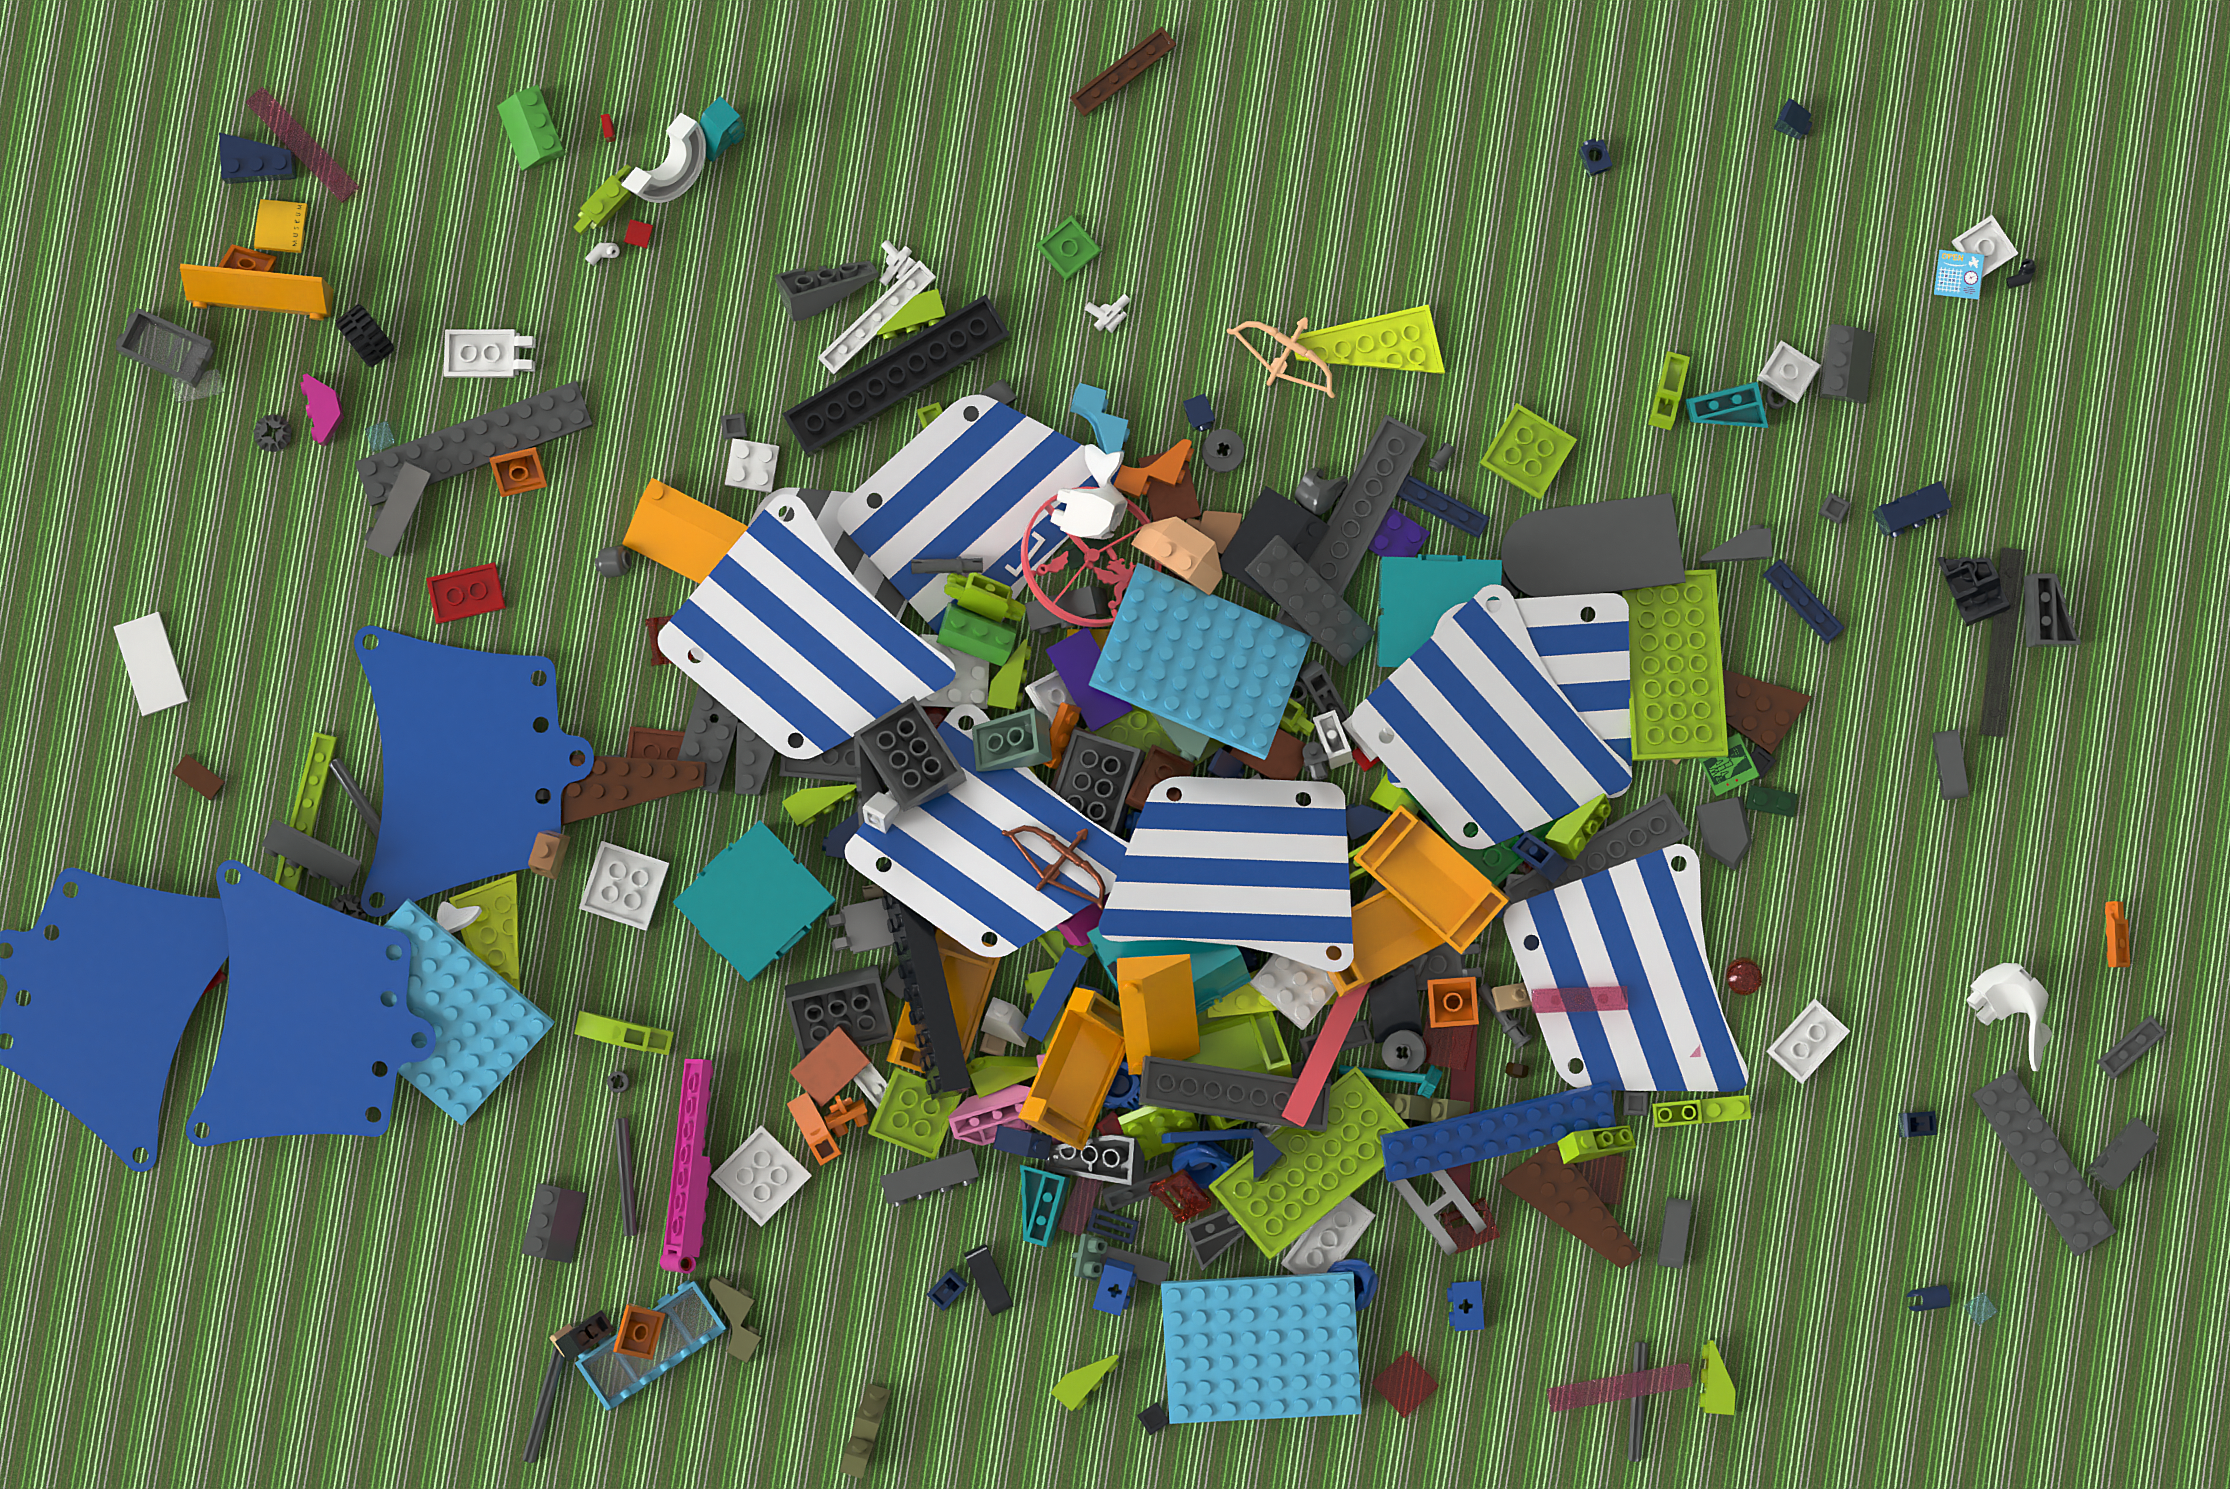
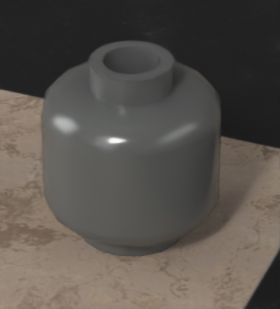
M622 546L603 548L599 551L598 557L595 558L596 570L600 571L606 578L626 575L628 569L632 566L631 555Z

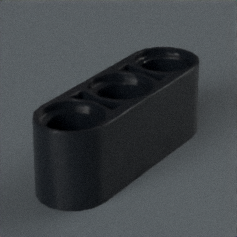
M986 1243L965 1252L966 1261L992 1317L1014 1307Z

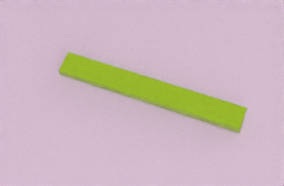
M317 732L313 734L289 825L310 837L313 836L330 772L329 764L333 760L338 741L337 737ZM281 856L274 882L298 893L304 866L300 865L297 869L285 863L287 858Z

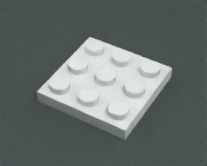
M920 634L919 637L951 660L954 664L956 675L949 685L919 700V704L921 706L950 708L969 704L979 709H987L989 662L937 643L938 635Z
M601 841L579 909L647 931L670 863Z
M1274 953L1254 975L1252 981L1249 982L1253 988L1301 1030L1305 1029L1336 991L1327 971Z
M762 1125L711 1175L761 1227L812 1176Z

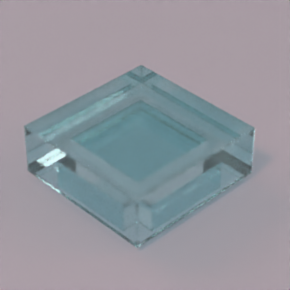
M388 421L365 428L373 452L396 444Z
M1981 1292L1963 1306L1977 1326L1998 1312L1984 1292Z

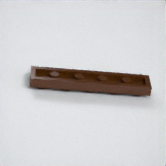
M1161 26L1072 95L1070 101L1085 118L1174 49L1176 43Z

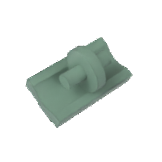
M1081 1234L1078 1253H1072L1071 1257L1076 1259L1075 1277L1096 1281L1097 1277L1102 1275L1103 1266L1100 1263L1101 1254L1106 1252L1108 1244L1104 1239Z

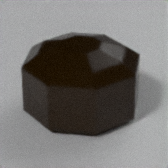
M1508 1062L1505 1073L1510 1077L1522 1079L1527 1077L1529 1067Z

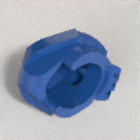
M1126 1059L1122 1060L1102 1105L1105 1108L1117 1109L1122 1107L1137 1110L1142 1106L1139 1104L1141 1075H1129Z
M1202 1141L1176 1150L1172 1167L1174 1174L1179 1179L1192 1183V1186L1195 1188L1207 1189L1211 1183L1237 1162L1232 1155L1213 1141Z
M1359 1258L1334 1262L1326 1273L1353 1272L1355 1310L1357 1312L1368 1307L1379 1284V1278L1364 1259Z

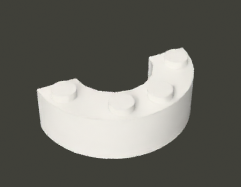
M682 113L678 115L666 130L670 137L671 146L664 163L651 171H643L635 167L621 184L624 188L644 200L662 203L681 196L693 185L702 170L706 155L704 133L695 120Z

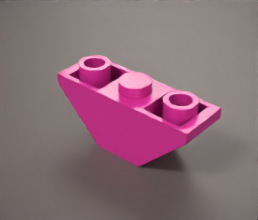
M304 374V382H300L303 395L308 397L309 404L306 405L308 418L313 419L312 437L321 446H326L344 418L340 397L333 389L310 375Z

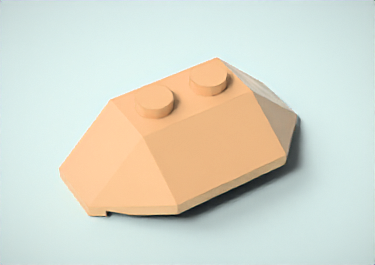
M1178 517L1144 524L1131 543L1132 546L1209 596L1223 577L1216 542Z

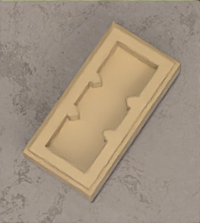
M1524 982L1494 987L1492 989L1497 1012L1533 1006Z

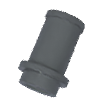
M1443 442L1433 459H1429L1430 464L1428 467L1437 473L1445 471V465L1456 449L1450 444Z

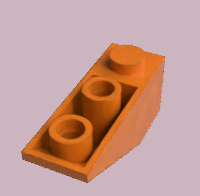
M808 1092L787 1103L820 1166L843 1154Z

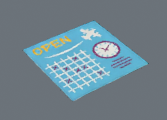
M1939 250L1934 294L1979 300L1984 255Z

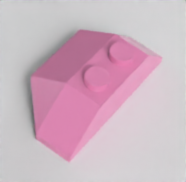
M1013 1084L980 1099L978 1095L968 1097L948 1116L954 1138L983 1146L994 1142L998 1125L1031 1130V1125L1018 1118L1031 1087Z

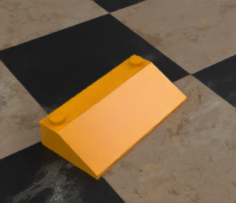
M180 264L186 300L193 304L194 308L207 309L208 305L310 315L309 318L313 320H324V317H331L334 289L322 277Z
M651 478L640 499L622 544L701 584L749 527Z
M1401 804L1353 858L1460 954L1464 952L1510 900L1507 895L1404 804Z
M1386 889L1351 908L1354 958L1350 966L1343 971H1327L1339 996L1342 998L1446 943V941ZM1330 946L1326 950V955L1329 959L1335 961L1341 958L1342 952L1337 946Z
M933 926L966 1064L1001 957L981 956L969 950L937 926ZM982 941V943L987 947L994 946ZM905 1002L886 1061L925 1073L920 1066V1058H922L920 1048L918 1049L915 1045V1026L911 1025L909 1020L910 1005L909 1002Z
M1190 954L1117 958V983L1129 1075H1142L1143 1057L1145 1055L1182 1061L1200 1053Z
M1075 987L1018 1118L1032 1127L1083 1151L1126 1053L1121 1008L1096 991Z

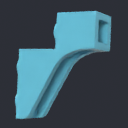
M1079 383L1074 392L1070 412L1083 416L1091 423L1099 449L1106 455L1117 451L1125 453L1121 448L1123 442L1126 443L1129 437L1128 420L1105 414L1108 399H1105L1106 390Z

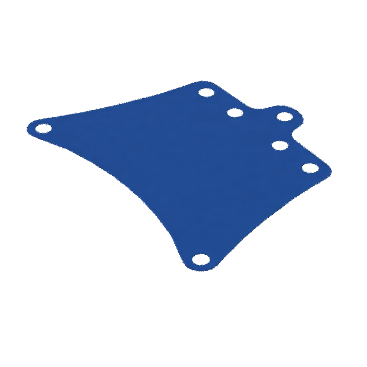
M369 625L360 629L355 636L354 646L373 694L379 720L384 769L381 825L375 858L361 896L363 910L370 916H384L399 909L408 898L415 902L462 884L501 873L530 868L528 862L538 832L550 830L561 834V792L563 788L571 782L584 779L591 772L594 763L593 749L589 742L582 737L567 735L559 727L554 664L543 656L495 654L451 647L415 639L377 626ZM367 634H374L378 638V645L373 650L365 649L362 644L363 638ZM537 670H542L547 676V681L542 686H535L531 682V675ZM537 717H544L548 720L549 727L547 731L538 733L533 729V722ZM576 750H580L585 754L584 764L578 767L573 766L569 760L570 754ZM546 788L550 791L551 799L547 804H539L536 801L535 793L537 790ZM375 892H380L385 896V903L381 908H373L370 905L369 898Z
M227 860L223 862L217 869L216 879L227 922L229 946L227 1009L224 1029L206 1089L186 1125L188 1139L197 1146L206 1147L250 1138L281 1135L341 1134L377 1137L384 1134L390 1122L398 1069L407 1062H422L428 1059L436 1045V1034L432 1025L428 1021L413 1015L407 1007L406 998L411 958V942L409 938L400 931L351 917L312 901L275 883L239 861ZM230 868L238 870L241 876L240 881L235 885H231L225 880V872ZM397 945L401 948L402 956L399 960L392 961L387 957L386 949L388 946ZM391 991L396 995L397 1001L394 1006L386 1007L382 1004L381 995L383 992ZM421 1032L426 1035L427 1044L425 1047L416 1048L413 1046L411 1038L414 1033ZM376 1061H382L387 1065L388 1071L385 1076L377 1077L373 1074L372 1065ZM369 1107H377L381 1111V1119L378 1122L372 1123L367 1120L365 1113ZM203 1122L209 1126L210 1133L206 1138H199L195 1135L194 1127L197 1123Z
M67 868L58 876L33 929L27 932L9 929L0 932V944L6 942L13 947V954L10 958L3 959L0 957V974L4 976L8 985L6 996L0 1008V1035L3 1033L10 1034L14 1041L11 1048L6 1050L0 1048V1064L38 1087L72 1113L111 1148L133 1171L144 1172L151 1169L156 1162L159 1112L174 1052L201 995L229 956L227 922L222 901L219 898L195 897L130 885L81 869ZM74 882L77 884L79 891L74 898H68L64 895L63 886L65 883ZM51 924L57 926L60 932L59 937L54 941L47 940L44 936L45 927ZM20 990H26L30 993L31 1002L29 1005L20 1006L17 1004L15 997ZM138 1147L145 1148L148 1152L147 1161L141 1164L135 1162L132 1157L133 1151Z

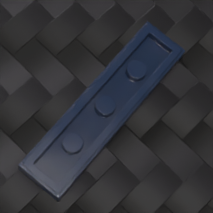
M1408 474L1396 494L1397 497L1477 539L1480 538L1490 517Z
M1781 559L1762 575L1825 644H1828L1845 628Z

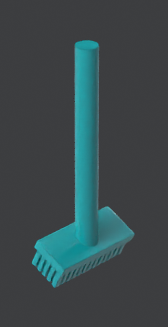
M1433 1064L1426 1074L1358 1067L1364 1076L1368 1078L1421 1083L1417 1094L1429 1099L1443 1073L1435 1068ZM1340 1065L1339 1074L1345 1075L1355 1066Z

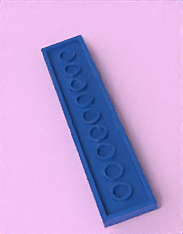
M1606 1081L1380 1135L1386 1179L1388 1182H1393L1556 1143L1575 1131L1616 1127L1611 1084Z

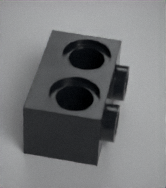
M600 1310L560 1337L555 1343L567 1361H570L615 1329L603 1311Z

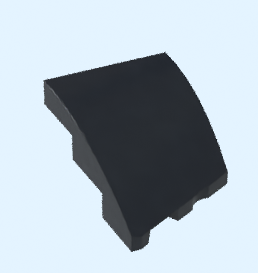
M1937 558L1966 627L2011 609L1990 558Z
M1413 964L1406 966V970L1395 977L1391 975L1383 982L1368 988L1375 1043L1385 1042L1391 1034L1400 1030L1413 1031L1419 1036H1423Z

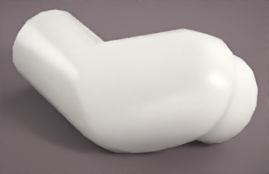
M598 243L585 259L594 266L600 258H616L620 250L615 243Z

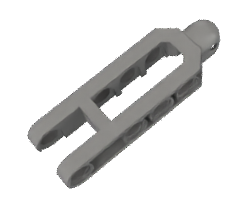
M1444 1169L1431 1172V1174L1439 1182L1446 1194L1428 1207L1406 1179L1393 1181V1185L1448 1256L1455 1252L1458 1247L1435 1216L1449 1205L1454 1204L1460 1214L1474 1228L1476 1234L1487 1227Z

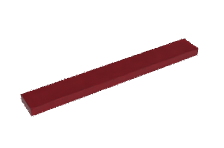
M1477 1024L1453 1026L1450 1100L1470 1102L1469 1114L1473 1113ZM1471 1163L1447 1168L1446 1173L1469 1202Z

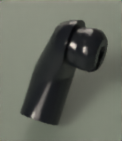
M2032 259L2023 260L2018 274L2006 278L2009 289L2031 282L2036 271V265Z

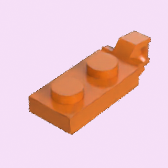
M1064 702L1060 704L1049 731L1052 760L1042 764L1050 768H1058L1062 761L1061 756L1069 744L1071 733L1078 722L1082 708Z
M2106 902L2108 967H2129L2128 919L2124 918L2123 902Z

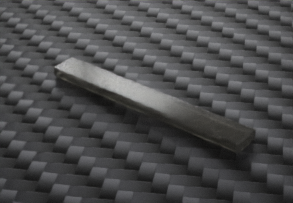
M2000 548L1998 576L2011 609L1994 615L1992 619L1979 735L2004 738L2025 550Z

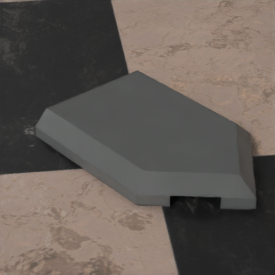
M1742 796L1695 806L1705 852L1735 871L1752 844Z

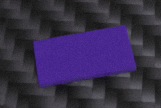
M1088 627L1046 649L1076 706L1082 708L1080 713L1091 733L1133 710L1129 702L1089 686L1101 651Z

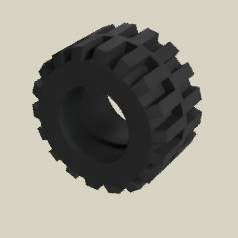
M355 305L336 320L338 329L367 366L373 368L395 351L392 342L362 305Z

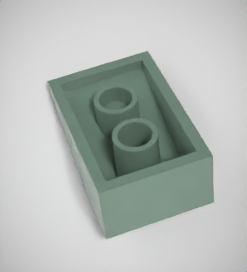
M1035 708L972 726L975 765L978 772L1029 767L1052 760L1048 716Z
M1150 712L1176 749L1181 752L1180 757L1192 763L1194 759L1200 760L1211 737Z

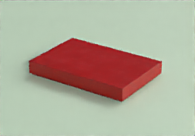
M496 562L426 578L437 625L506 609Z

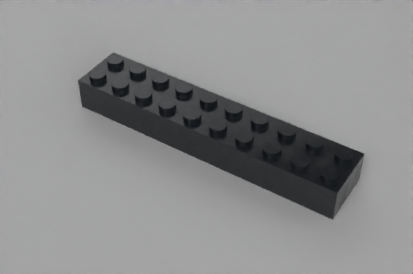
M985 294L782 413L809 458L1010 340V334Z
M888 860L879 871H889L892 867L891 860ZM882 888L884 895L882 896V905L884 910H887L889 916L887 926L889 932L893 933V952L895 956H898L900 963L898 973L900 978L904 980V998L906 1002H909L911 1009L909 1020L911 1025L915 1026L916 1034L914 1040L916 1047L920 1048L922 1056L920 1058V1066L922 1071L926 1073L927 1081L925 1082L927 1094L931 1095L932 1101L958 1096L969 1089L971 1085L933 925L926 918Z

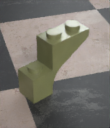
M1381 1092V1096L1401 1119L1438 1122L1467 1115L1470 1110V1102L1439 1098L1429 1099L1422 1096Z
M721 1275L719 1278L712 1277L709 1287L732 1324V1339L726 1352L748 1363L763 1338L759 1335V1329L750 1324H747L746 1327L742 1325L756 1300L752 1298L753 1293L747 1289L740 1287L737 1290L732 1287V1281Z
M868 1383L839 1472L863 1478L891 1390Z

